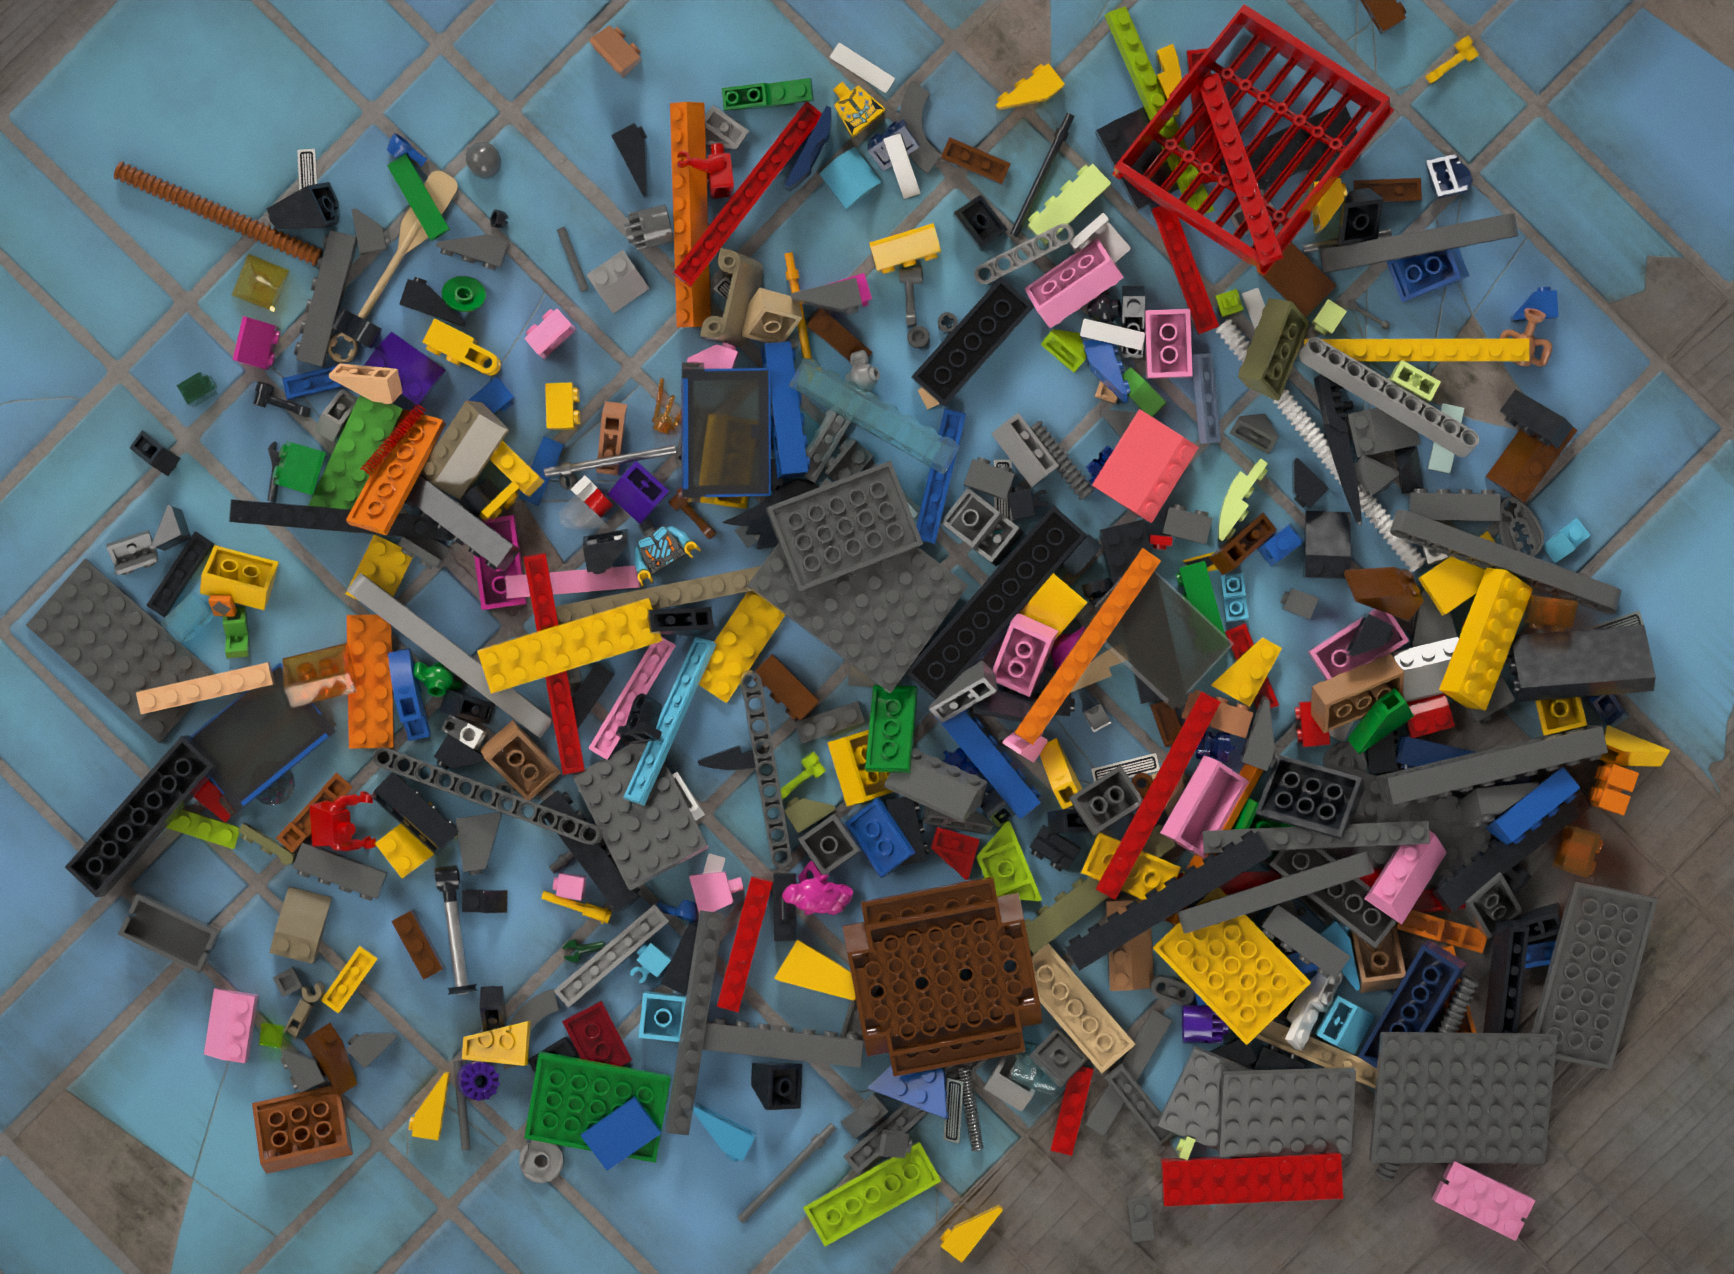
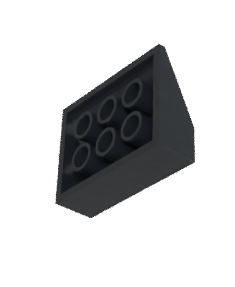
M1144 107L1096 130L1095 134L1113 168L1149 124L1150 120ZM1153 140L1131 168L1143 175L1161 153V145ZM1167 159L1150 180L1159 187L1162 186L1172 173ZM1124 177L1120 179L1136 212L1155 202L1138 191ZM1175 182L1168 193L1172 194L1179 190L1177 182Z
M1277 754L1275 764L1272 767L1255 814L1260 817L1342 839L1365 789L1363 778Z

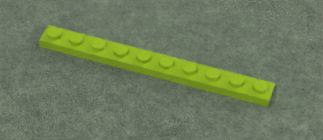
M1125 6L1110 11L1104 16L1151 121L1167 100ZM1174 116L1170 118L1159 132L1168 139H1172L1179 130ZM1182 139L1178 146L1189 151L1184 139ZM1171 153L1167 158L1172 172L1182 161V158L1174 153ZM1191 164L1176 181L1182 194L1199 174L1197 169ZM1203 183L1186 203V205L1196 211L1208 197ZM1213 205L1210 207L1206 214L1214 211Z

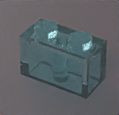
M191 592L160 624L178 642H183L184 640L188 642L196 635L194 630L200 624L205 626L212 619L210 615L212 609L196 592Z

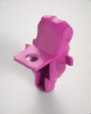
M812 860L798 876L801 883L789 885L784 890L782 898L786 903L795 904L800 910L806 911L804 915H811L814 912L836 915L844 911L845 907L851 902L853 890L847 885L826 881L829 874L822 875ZM809 871H812L814 875L813 879L807 878Z

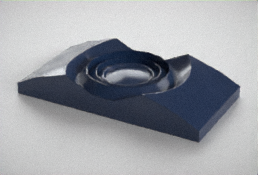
M826 105L785 183L786 190L791 192L811 174V169L824 144L829 141L832 125L831 107Z

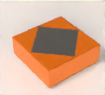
M210 595L208 601L214 616L235 617L237 609L232 596Z

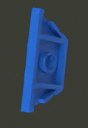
M890 1066L869 1085L868 1089L944 1119L949 1117L946 1105V1072L941 1068L894 1077L892 1066Z

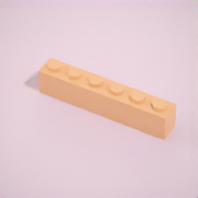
M266 662L138 691L136 696L140 713L145 714L273 685L275 681L271 663Z

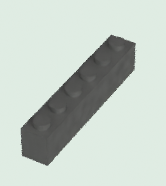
M330 230L329 235L326 234L324 237L323 247L325 252L323 256L319 257L317 269L320 270L318 278L314 277L311 290L314 291L313 297L307 301L305 310L308 312L307 320H303L300 327V333L303 334L301 342H297L294 350V355H297L296 360L325 368L330 345L329 340L333 337L335 331L332 326L340 312L358 244L357 237Z

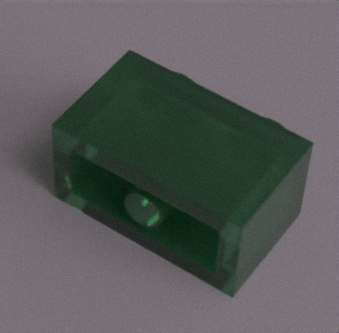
M201 372L176 385L186 403L193 407L218 394L215 390L218 386L213 377Z

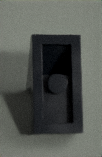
M463 889L462 912L507 913L508 890Z

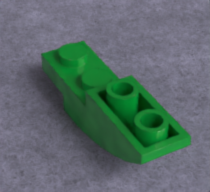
M811 78L721 88L724 111L779 107L814 101Z

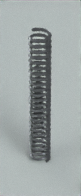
M963 1066L957 1070H959V1077H961L959 1080L963 1082L962 1100L964 1101L963 1104H965L963 1106L965 1107V1114H967L965 1117L967 1118L966 1121H968L966 1123L968 1124V1131H970L968 1134L970 1135L969 1138H971L969 1140L971 1141V1151L976 1152L982 1150L984 1146L981 1139L980 1122H978L977 1105H975L976 1099L974 1098L975 1092L973 1091L971 1071L969 1067Z

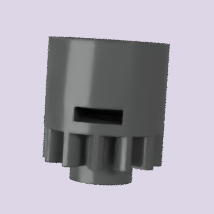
M666 204L628 213L629 223H625L624 226L628 242H634L636 250L674 242Z

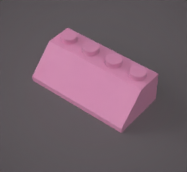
M1096 238L1084 249L1079 250L1024 289L1037 312L1049 328H1052L1073 312L1078 311L1083 305L1097 298L1102 292L1116 285L1124 277L1101 241Z
M1430 830V844L1399 845L1396 847L1364 898L1400 924L1408 916L1447 853L1436 834Z

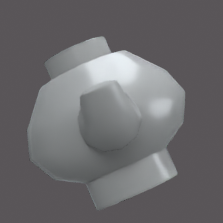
M864 350L853 352L850 356L851 372L845 376L846 384L850 390L856 389L860 392L867 402H875V395L872 393V390L880 379L879 370L868 364V356Z

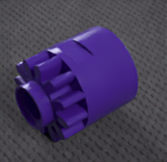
M1208 1005L1182 1006L1183 1043H1222L1223 1035H1228V1025Z
M471 1061L463 1065L459 1070L456 1079L457 1087L467 1098L477 1101L488 1100L493 1094L497 1093L496 1090L500 1085L499 1073L496 1072L493 1066L487 1063ZM481 1075L482 1084L477 1087L475 1079Z

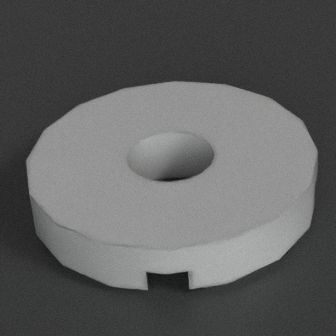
M534 1140L524 1146L519 1158L522 1173L526 1178L536 1183H546L556 1178L562 1170L564 1162L562 1150L558 1145ZM536 1156H546L548 1160L547 1165L544 1167L538 1166L535 1162Z

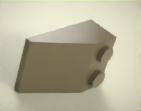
M289 886L269 953L311 964L315 963L332 897Z

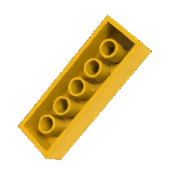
M1486 568L1440 685V691L1466 708L1486 711L1533 588L1507 570Z

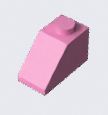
M1042 732L1034 745H1031L1017 734L1012 733L1004 739L1003 744L1034 763L1048 740L1042 737L1044 733Z
M560 872L558 877H554L553 890H556V896L582 900L585 894L587 876Z

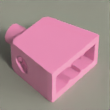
M726 871L689 876L699 913L700 910L714 912L733 903L732 893L744 890L741 877L728 880Z

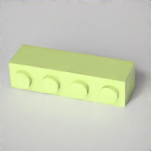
M1094 164L1090 167L1087 165L1083 166L1076 173L1079 177L1073 183L1070 180L1060 188L1062 193L1057 198L1053 195L1044 203L1046 208L1041 213L1036 211L1028 219L1030 223L1027 228L1035 236H1038L1059 224L1065 223L1069 225L1110 186L1111 182ZM1059 228L1058 231H1057V235H1058L1064 228ZM1046 238L1039 239L1045 246L1049 244Z

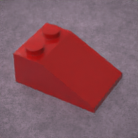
M1445 694L1407 702L1414 715L1413 718L1405 722L1409 738H1416L1455 727Z

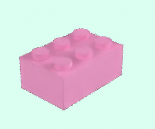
M1190 309L1145 310L1146 379L1191 378Z
M1017 613L1009 625L992 670L996 675V682L1030 697L1037 688L1058 630Z

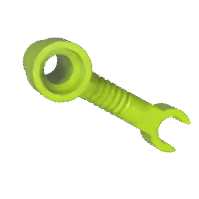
M815 751L801 760L805 770L780 788L782 800L812 775L817 778L826 771Z

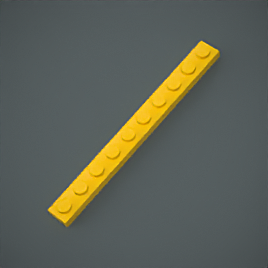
M1529 338L1321 339L1358 362H1400L1401 360L1405 362H1529ZM1304 339V345L1308 342L1309 339Z

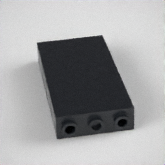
M1645 625L1515 635L1507 658H1511L1512 661L1509 663L1510 675L1515 677V680H1513V691L1518 693L1519 702L1654 691L1656 676Z

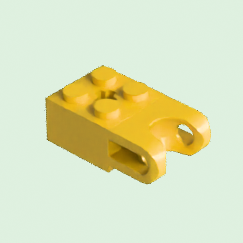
M434 318L422 341L427 345L426 350L439 357L443 353L447 355L445 358L447 361L457 366L463 363L488 376H494L500 371L501 360L496 355L478 346L476 339ZM487 359H492V365L489 368H485L484 362Z

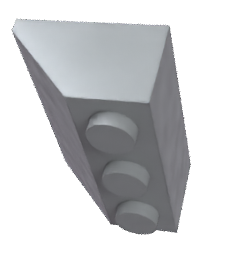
M1458 637L1393 652V658L1404 671L1403 699L1406 702L1445 694L1439 688L1458 642Z

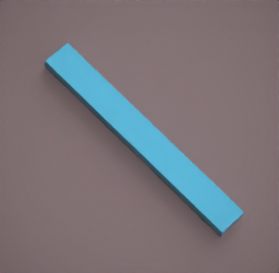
M695 636L660 714L656 729L662 732L660 740L647 743L625 792L624 799L645 806L715 649L716 643Z

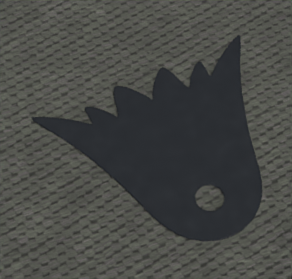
M806 479L793 480L782 486L758 505L722 523L735 526H750L745 533L746 535L761 533L757 542V549H767L774 545L776 546L778 539L766 508L817 489L819 486Z

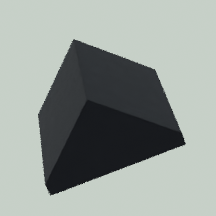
M982 195L974 198L953 213L954 218L980 251L1008 230Z

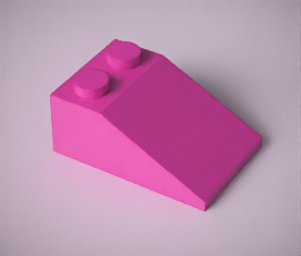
M243 316L233 360L244 365L268 370L269 366H273L275 360V353H272L274 344L278 345L281 332L278 331V327Z

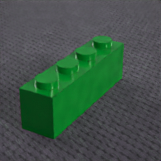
M1205 561L1178 568L1179 573H1176L1175 576L1178 586H1183L1185 593L1181 595L1184 608L1188 607L1191 616H1188L1187 620L1190 629H1194L1196 637L1193 638L1196 651L1200 650L1201 654L1229 647Z

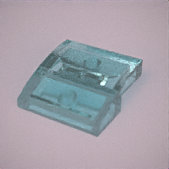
M1024 1040L1026 1052L1018 1053L1011 1078L1031 1089L1055 1095L1057 1084L1028 1057L1040 1044Z

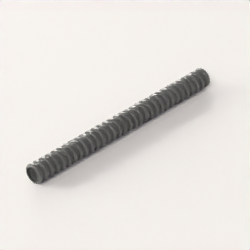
M1467 975L1460 976L1461 981L1457 983L1458 988H1455V994L1451 996L1453 1000L1449 1001L1450 1007L1446 1008L1447 1013H1444V1019L1440 1022L1442 1025L1438 1026L1439 1032L1436 1033H1456V1031H1459V1024L1461 1025L1463 1022L1461 1019L1465 1017L1464 1012L1468 1011L1467 1006L1471 1004L1469 1000L1474 997L1472 993L1476 992L1475 987L1479 985L1476 979ZM1379 1163V1169L1375 1173L1383 1180L1393 1181L1395 1178L1393 1175L1397 1174L1396 1169L1400 1167V1164Z

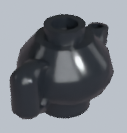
M1109 289L1102 292L1088 305L1089 318H1093L1097 322L1114 325L1115 317H1121L1122 315L1121 302L1119 299H1112Z

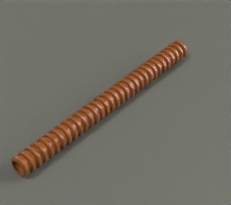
M123 161L118 163L114 171L115 180L120 179V182H127L129 186L132 184L133 188L139 187L140 191L146 190L147 194L152 193V196H158L161 200L164 198L165 202L171 201L172 205L178 204L179 208L184 207V210H190L193 214L196 212L197 216L203 215L204 219L210 218L209 221L211 222L216 221L218 225L221 223L225 228L228 226L229 230L235 229L236 233L241 232V235H248L250 239L253 237L255 241L260 240L261 244L267 243L268 247L273 246V249H280L282 253L285 251L286 255L292 254L293 258L299 257L300 261L305 260V263H312L311 265L314 267L317 265L319 257L322 256L323 251L320 247L316 249L315 245L310 246V243H303L301 239L298 241L295 236L291 238L288 233L285 235L283 231L278 232V229H271L269 225L266 227L263 222L259 224L258 220L253 221L251 217L246 218V215H239L237 211L234 213L231 208L227 210L226 206L221 207L219 203L214 204V201H208L205 197L202 199L199 194L195 196L194 192L189 193V190H182V187H176V184L173 183L170 185L167 180L163 182L162 178L157 179V176H150L148 172L145 174L142 169L138 171L137 167L131 168L130 164L125 165Z

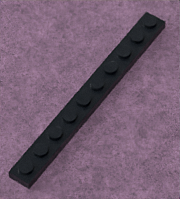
M237 499L230 500L229 522L383 535L349 525L346 519L352 509ZM399 513L387 534L389 536L453 541V534L449 531L444 533L435 526L437 522L434 519L429 521L421 515Z

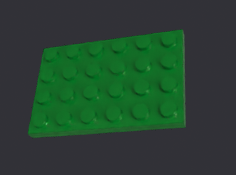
M540 1051L524 1139L592 1151L581 1137V1133L633 1097L638 1099L662 1131L671 1076ZM661 1134L627 1158L656 1163Z

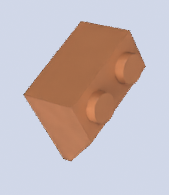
M609 25L593 36L589 42L602 58L624 78L642 60L639 56L641 51L633 43L629 45L624 40L626 35L618 27L613 29Z

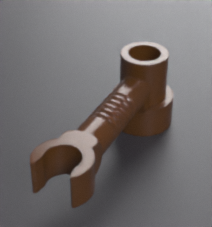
M681 486L676 491L677 494L668 503L676 511L681 508L710 540L717 532L689 505L695 497H682Z

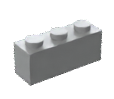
M1019 413L991 433L1031 487L1059 466Z

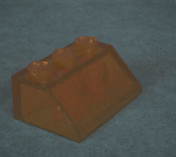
M347 643L282 658L284 690L291 707L357 692L356 676Z

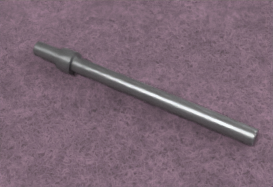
M676 445L572 464L564 462L560 466L544 468L545 477L561 474L568 476L572 475V472L677 454Z

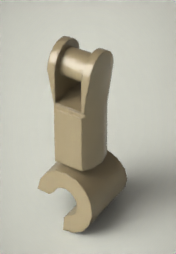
M321 981L317 982L314 986L315 995L311 993L310 987H302L303 998L300 999L283 1033L286 1034L288 1032L293 1035L294 1039L298 1037L314 1007L312 1002L318 1001L325 995V986ZM294 1020L300 1023L298 1028L291 1025Z

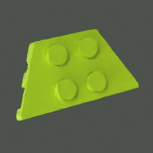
M1006 821L976 856L985 878L993 876L997 896L1018 892L1020 900L1041 901L1042 898L1010 821Z

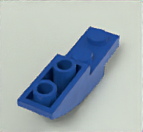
M407 648L389 652V668L400 722L404 723L408 741L430 737L432 734L420 695L421 685L419 679L413 675L415 664L411 649Z

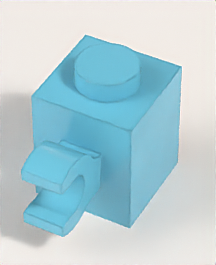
M653 942L649 946L644 943L637 952L640 956L637 961L643 966L634 967L630 975L633 976L636 971H640L643 977L639 983H643L646 980L649 972L658 977L672 958Z

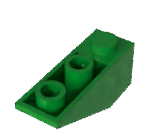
M1394 688L1375 702L1347 740L1360 755L1413 718L1414 715L1407 702Z

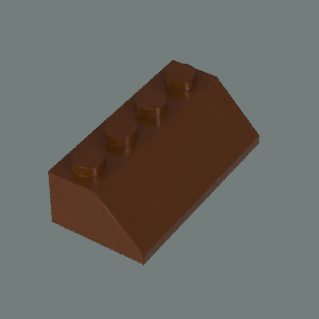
M1573 427L1557 449L1552 445L1546 447L1537 440V436L1529 437L1520 428L1485 477L1510 496L1524 503L1578 430Z

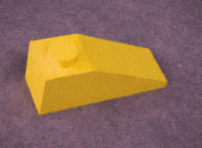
M446 1071L415 1113V1117L410 1118L409 1130H412L413 1137L432 1140L440 1139L450 1072Z
M997 1205L955 1225L951 1230L947 1228L940 1237L942 1240L940 1243L941 1247L962 1263L1003 1211V1207Z

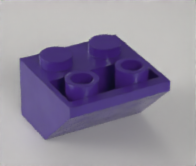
M635 461L607 495L641 524L670 491L639 462Z

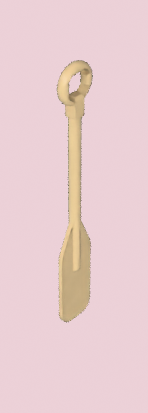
M434 171L429 175L424 185L443 215L457 192L458 184L448 174L442 171ZM411 207L401 222L398 250L357 315L363 319H366L404 255L428 238ZM338 333L329 340L328 353L334 361L348 363L356 357L358 353V343L356 340L343 333ZM344 337L345 340L354 344V349H350L349 357L346 359H342L341 355L338 353L333 354L332 346H336L338 343L337 338Z

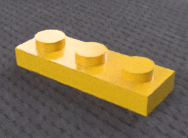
M359 946L320 1001L337 1013H340L378 958L362 946Z

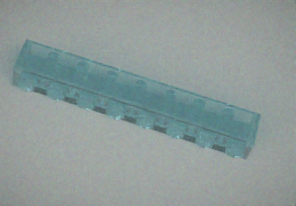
M803 359L789 383V387L943 475L948 470L960 448L953 439L942 437L937 434L934 428L919 424L915 417L898 412L897 407L894 405L884 404L878 400L879 398L875 394L863 392L854 382H846L839 378L840 376L832 370L827 371L820 367L817 361Z

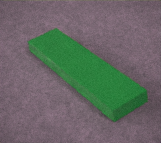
M404 154L388 164L387 167L429 239L433 241L450 231L451 229L408 155Z

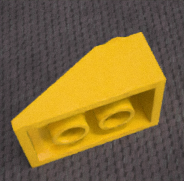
M401 824L375 843L402 879L435 855Z

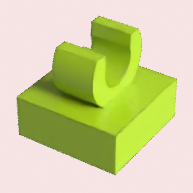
M1237 289L1215 296L1222 317L1244 310Z

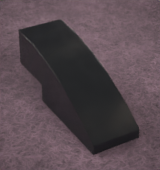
M740 745L697 760L699 766L712 769L744 770L755 768L752 750L742 753ZM764 746L756 748L758 752H765Z

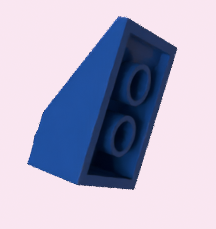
M1459 248L1386 262L1402 303L1470 276Z

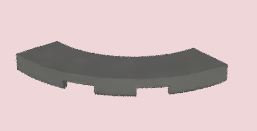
M911 81L901 103L900 121L903 119L906 121L907 128L920 144L919 148L909 154L921 170L928 174L940 158V155L928 143L922 127L923 108L930 93L914 81Z
M555 989L544 991L525 1003L515 1014L509 1026L531 1021V1032L533 1027L542 1018L559 1011L556 993L554 992ZM503 1064V1065H504V1069L521 1066V1065Z

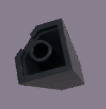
M330 182L307 185L268 207L267 212L270 222L276 229L326 228L335 226L338 223L335 210L338 209L339 201Z

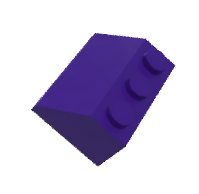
M392 331L376 347L364 364V366L398 369L402 394L420 406L446 371Z

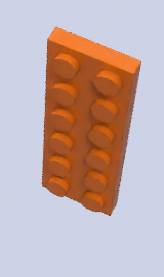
M405 409L397 425H399V423H401V421L404 420V418H406V415H408V413L411 411ZM422 415V418L419 417L420 420H417L415 426L410 428L411 431L405 433L406 436H403V439L401 438L399 444L394 446L392 452L387 454L388 457H385V460L380 462L381 465L375 467L376 470H373L374 473H371L372 475L369 476L346 519L349 525L383 535L388 534L446 425L444 420L428 415Z
M377 614L346 615L349 749L394 748V699L388 653L393 652L392 625Z

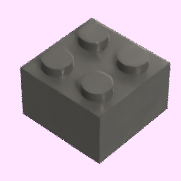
M837 813L798 839L822 875L829 874L862 851Z

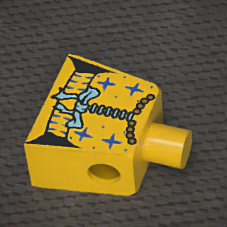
M841 82L833 89L840 99L834 105V108L851 138H854L885 113V108L859 85L850 91L845 83Z

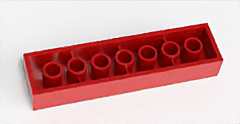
M1340 1152L1283 1156L1189 1157L1188 1160L1182 1158L1161 1159L1162 1202L1164 1206L1343 1199L1342 1156Z

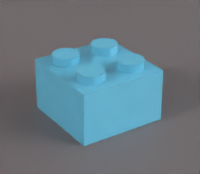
M644 991L638 1038L679 1042L687 995Z

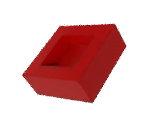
M1149 535V543L1153 545V549L1166 550L1167 546H1172L1173 537Z

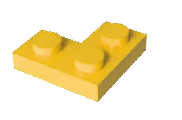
M514 481L509 484L481 511L480 517L487 522L490 518L495 520L502 513L504 507L508 510L516 502L519 486Z

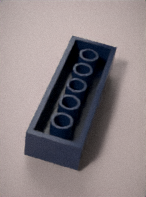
M1430 940L1424 943L1358 1057L1377 1069L1381 1032H1429L1468 964Z

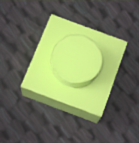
M1189 1136L1184 1139L1180 1138L1176 1147L1180 1158L1188 1160L1196 1139Z

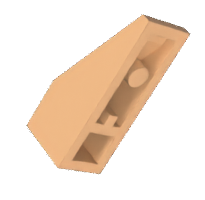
M339 364L329 374L330 379L373 402L391 404L403 393L398 369Z

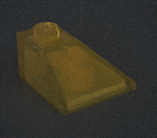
M248 254L232 296L273 312L290 271Z

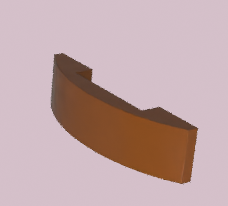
M336 772L276 839L293 853L311 835L309 805L323 801L333 802L340 796H346L353 787Z

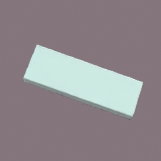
M1442 403L1440 411L1461 423L1464 408ZM1433 441L1428 469L1450 474L1454 453Z

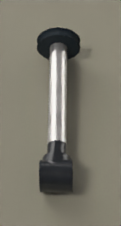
M452 865L435 868L436 887L439 892H443L455 987L447 988L449 990L447 995H465L469 992L479 991L476 989L477 984L468 985L456 890L460 887L458 866Z

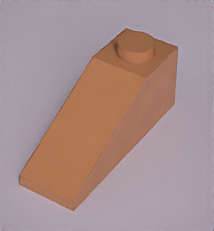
M605 401L602 411L597 459L621 455L628 404ZM620 464L596 468V472L618 475Z

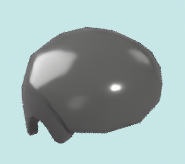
M486 142L475 143L468 149L466 163L475 176L485 179L493 177L499 171L501 157L492 144Z

